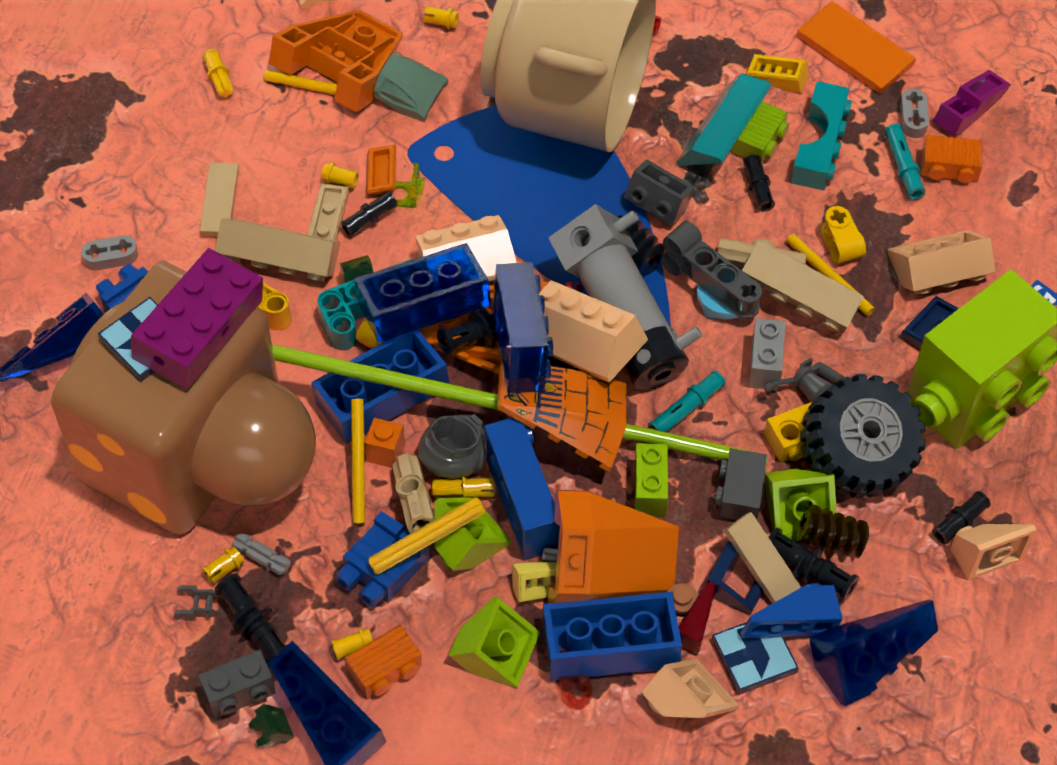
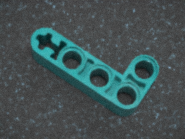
M407 260L323 291L317 299L319 318L333 347L343 351L354 347L357 341L355 320L369 316L384 298L396 296L406 302L423 295L427 289L425 265L419 260Z

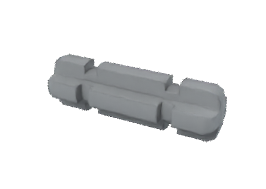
M245 533L237 534L232 543V547L234 546L240 553L244 552L247 557L264 567H270V570L278 575H284L290 567L291 561L283 555H277L276 551L257 540L253 541V538Z

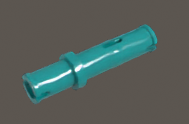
M891 124L885 129V135L898 166V177L904 182L908 198L911 200L920 199L926 192L919 176L921 173L920 167L913 160L902 126L900 124Z
M713 370L697 385L692 384L688 387L685 395L670 405L653 421L649 422L647 427L668 432L697 407L705 406L708 403V398L725 386V379L718 371Z

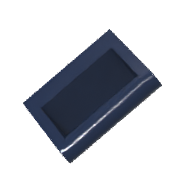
M729 540L707 582L709 583L710 581L715 584L713 599L750 615L763 590L755 579L744 599L726 584L740 557Z

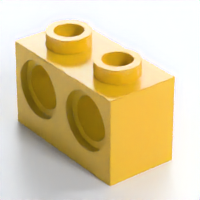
M811 403L767 419L764 435L780 463L787 460L797 461L803 458L802 449L806 446V442L800 441V431L805 428L802 425V420L809 411L808 407ZM784 437H790L794 440H787Z

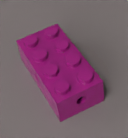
M208 248L132 333V359L188 390L237 332L248 316L262 302L263 277Z

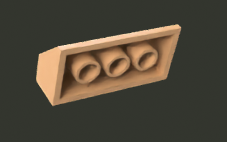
M551 280L532 300L524 342L526 346L610 383L647 342L648 338L636 315Z

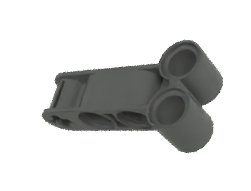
M683 221L663 239V246L667 252L662 255L661 261L669 273L674 276H680L683 273L741 318H753L759 313V299L762 296L761 286L703 242L700 231L693 223Z

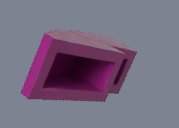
M987 70L960 86L954 97L943 102L933 122L955 137L985 114L1003 96L1011 84L991 70Z

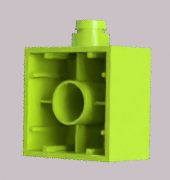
M1010 269L924 335L907 392L912 397L909 400L913 407L918 406L922 413L918 416L919 422H924L927 428L935 429L956 449H959L975 435L984 442L993 438L1009 419L1010 415L1006 410L1017 401L1025 408L1035 404L1045 394L1051 384V380L1044 373L1057 362V308Z

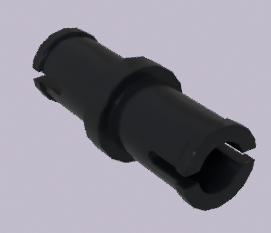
M750 155L743 160L749 178L747 185L749 190L753 192L757 210L766 212L775 206L769 188L771 181L769 176L765 175L761 157L759 155L757 157L756 155Z
M386 191L385 194L370 204L364 203L361 205V210L346 220L341 221V226L349 237H353L354 234L369 224H376L378 218L398 206L397 201L389 191Z
M976 491L964 504L955 506L950 511L951 515L932 530L935 538L942 544H948L959 530L972 526L973 520L991 506L989 498L983 492Z

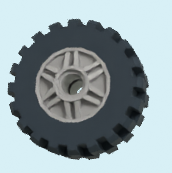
M856 374L852 378L845 377L827 388L808 407L809 411L802 420V425L805 428L800 431V441L806 442V446L802 449L804 459L809 458L812 463L808 467L810 471L828 475L830 473L834 474L835 493L845 495L851 492L850 496L852 498H862L865 495L869 498L889 491L907 479L913 473V469L919 465L922 459L919 453L925 450L926 440L921 438V435L926 432L925 423L919 422L918 416L922 413L918 406L913 407L909 402L912 397L906 391L903 394L897 390L899 385L893 381L885 384L883 383V377L877 375L871 376L868 380L865 374Z

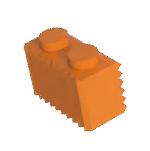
M927 134L922 148L921 176H928L933 180L948 178L958 179L962 183L978 182L982 170V140H976L975 138L971 140L970 138L965 139L963 137L953 138L952 136L942 137L935 134L931 136Z
M400 624L346 656L345 664L347 671L368 699L372 695L381 696L392 687V684L400 678L409 679L413 677L422 666V657L420 650Z

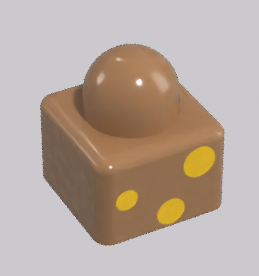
M161 260L149 270L124 302L108 310L92 326L76 350L69 368L57 382L52 393L51 405L76 476L80 482L169 532L183 534L197 523L216 497L231 504L251 507L271 504L289 495L301 484L310 470L315 455L316 435L310 414L303 403L290 390L279 384L268 319L265 313L257 308L248 316L237 332L188 390L157 372H154L140 382L99 340V332L147 298L151 297L159 304L185 275L186 271L165 260Z

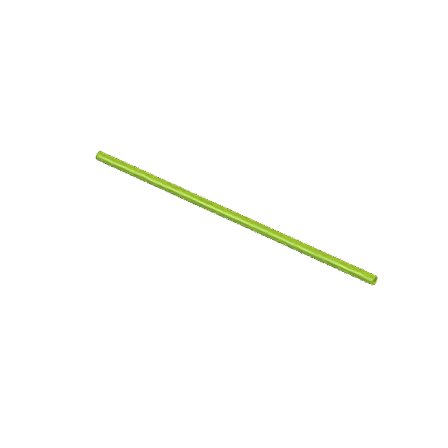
M272 344L275 361L498 410L497 394ZM627 423L623 439L646 444H667L668 449L717 460H728L730 448L743 450Z

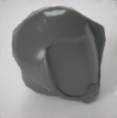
M475 414L443 416L436 419L426 428L420 438L418 457L431 473L444 479L468 477L474 471H481L485 463L483 422Z

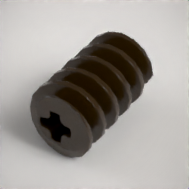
M812 505L801 516L797 529V541L802 542L806 535H809L808 544L810 546L815 545L817 540L820 539V546L824 547V549L831 542L832 553H837L841 546H843V555L845 557L850 556L852 551L855 550V557L858 559L867 545L869 526L864 520L856 521L852 516L845 517L840 512L833 514L830 509L821 510L818 505Z

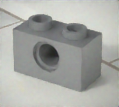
M755 319L748 388L764 389L765 383L781 380L786 321ZM779 385L775 386L773 390L778 391Z

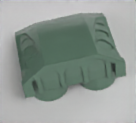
M395 52L390 55L379 73L374 88V98L383 101L387 107L394 108L400 114L425 122L427 114L443 86L446 87L448 85V78L419 62L402 56L401 52Z

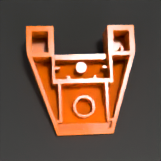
M361 10L288 26L273 35L269 64L289 75L305 66H309L337 82L335 101L350 110L358 112L373 102L374 88L379 73L390 55L396 52L403 33Z

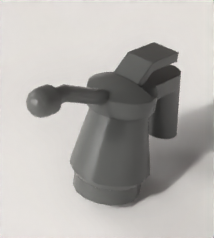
M810 358L800 364L799 370L793 378L767 382L764 385V390L769 392L777 385L792 383L797 389L802 390L810 402H813L832 383L835 384L840 379H843L844 376L822 362L811 366L813 359Z

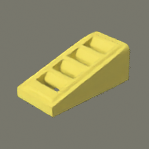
M557 562L512 564V588L519 602L548 598L549 585L556 584ZM551 576H555V584H551ZM538 578H542V584H538Z

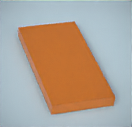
M833 1L797 30L796 36L879 94H882L915 65L916 58Z

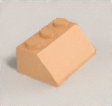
M499 215L485 216L480 220L457 223L449 228L430 230L415 236L419 261L426 267L427 281L434 295L519 274V268L507 228Z
M969 230L887 249L890 261L902 286L913 291L914 294L928 293L931 291V287L939 285L941 287H953L959 284L958 281L964 279L969 281L982 280L986 278L985 274L996 272L991 238Z

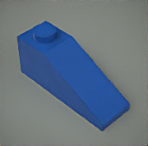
M814 583L803 586L751 615L741 631L742 638L833 635L843 620L834 585L821 586V584Z

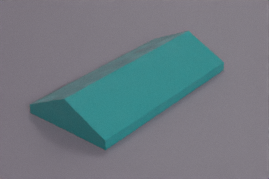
M740 74L729 83L676 161L679 166L722 163L771 88L770 82Z

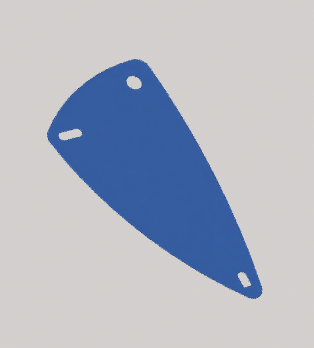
M496 105L472 112L446 123L414 142L408 149L407 155L409 160L472 220L476 221L485 216L499 215L507 228L514 254L554 282L565 285L567 282H574V290L576 284L579 283L583 287V294L588 295L580 278L565 271L548 237L595 204L615 216H624L630 211H635L639 217L638 221H642L644 224L643 229L648 228L651 231L650 236H654L645 210L636 207L632 202L624 198L630 177L614 150L606 152L512 127L500 117ZM440 146H448L453 149L454 155L450 160L441 161L435 157V150ZM660 261L652 272L642 275L668 325L671 327L667 287L662 262Z

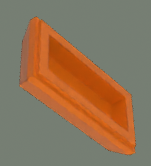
M396 144L368 149L367 194L374 196L385 194L386 191L393 193L395 191Z

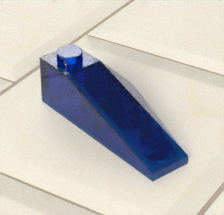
M87 293L83 294L55 317L58 321L54 327L42 329L35 335L34 345L31 348L29 346L21 348L0 367V381H7L73 356L86 334L104 313Z
M925 600L834 626L809 637L815 669L841 705L847 706L871 695L878 688L876 684L886 674L892 675L898 669L897 664L909 653L914 654L939 631L933 600Z

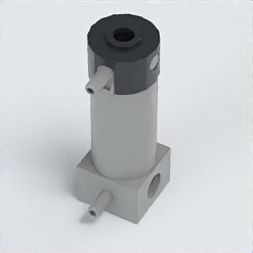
M595 204L548 238L565 271L580 278L589 296L636 315L648 340L624 367L638 390L653 389L673 380L684 371L689 362L684 348L702 337V333L698 327H693L678 338L674 329L668 325L632 258L638 250L626 229L638 221L639 217L636 212L630 211L622 218H618Z

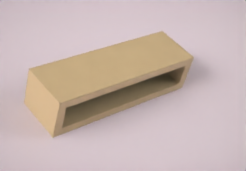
M221 218L215 251L224 254L223 256L234 262L240 263L241 258L251 260V266L268 269L270 264L279 266V272L296 275L298 270L307 272V278L324 281V277L334 276L340 241L233 218Z
M759 240L742 269L745 274L755 280L763 289L771 292L769 296L782 304H785L786 301L797 306L796 311L808 318H811L813 315L823 320V326L834 332H838L839 329L842 331L847 329L864 298L861 294Z

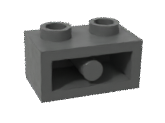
M646 159L634 170L624 198L632 202L636 207L642 208L656 216L660 221L673 226L685 214L695 187Z
M730 448L728 460L722 459L719 478H724L725 483L724 487L718 486L715 505H721L719 517L738 520L746 513L752 512L756 520L758 519L767 454Z
M261 650L198 675L202 691L214 719L276 694L272 675Z

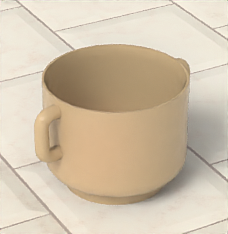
M497 0L489 22L482 54L480 73L482 93L485 96L495 98L500 117L512 127L612 152L625 132L640 90L653 35L656 0Z

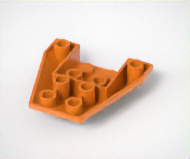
M556 490L554 522L560 526L556 584L549 585L548 604L665 593L675 584L679 526L589 491Z

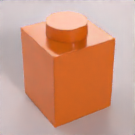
M374 417L364 442L366 462L393 468L392 464L397 460V456L401 455L405 445L404 425Z

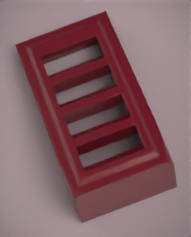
M710 581L709 583L707 582L679 627L682 649L696 656L701 649L715 593V584Z

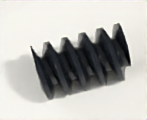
M637 221L626 230L638 250L632 258L641 275H647L658 266L665 248L663 243L658 244L656 236H650L651 231L648 228L643 229L644 224L642 221Z

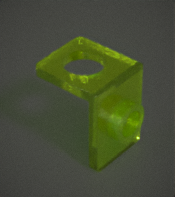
M419 163L414 164L411 182L395 181V190L404 189L408 192L406 198L396 199L397 207H417L418 196L423 195L425 179L420 178Z

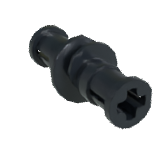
M520 303L514 304L511 309L491 314L488 310L482 308L478 312H470L468 321L460 323L458 326L449 329L445 327L439 328L437 330V340L445 354H451L456 348L465 345L470 346L478 341H481L485 347H490L493 343V336H501L517 328L519 330L526 329L528 315Z
M777 527L773 530L768 538L785 563L795 568L793 575L797 580L804 577L806 584H810L815 579L821 585H834L835 591L840 594V599L846 601L859 582L860 577L858 575H850L837 567V564L822 558L824 547L820 546L812 552L804 544L795 542L782 534V529Z
M234 573L227 576L216 585L214 591L218 596L222 595L230 606V611L235 616L232 627L235 631L241 632L240 635L242 637L250 635L253 643L260 648L267 658L266 664L269 667L280 664L290 656L293 649L290 645L284 644L277 634L276 628L267 620L272 613V609L270 607L263 610L258 608L253 596L248 594L240 583L241 577L239 574Z

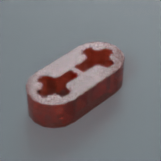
M565 648L559 653L568 652V650ZM589 675L559 677L557 681L565 705L574 710L586 708L591 702L593 693ZM573 683H577L579 691L584 692L582 699H577L575 695H571Z

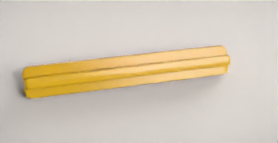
M474 497L369 557L368 562L372 570L376 574L382 573L482 516L485 513V508L481 501Z

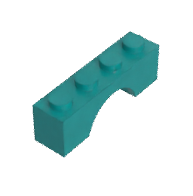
M816 82L808 120L821 129L823 136L815 142L800 144L794 164L792 184L824 191L827 180H833L836 164L831 162L832 158L838 159L842 144L837 142V138L844 137L847 121L842 119L843 116L849 117L852 100L847 99L849 88Z

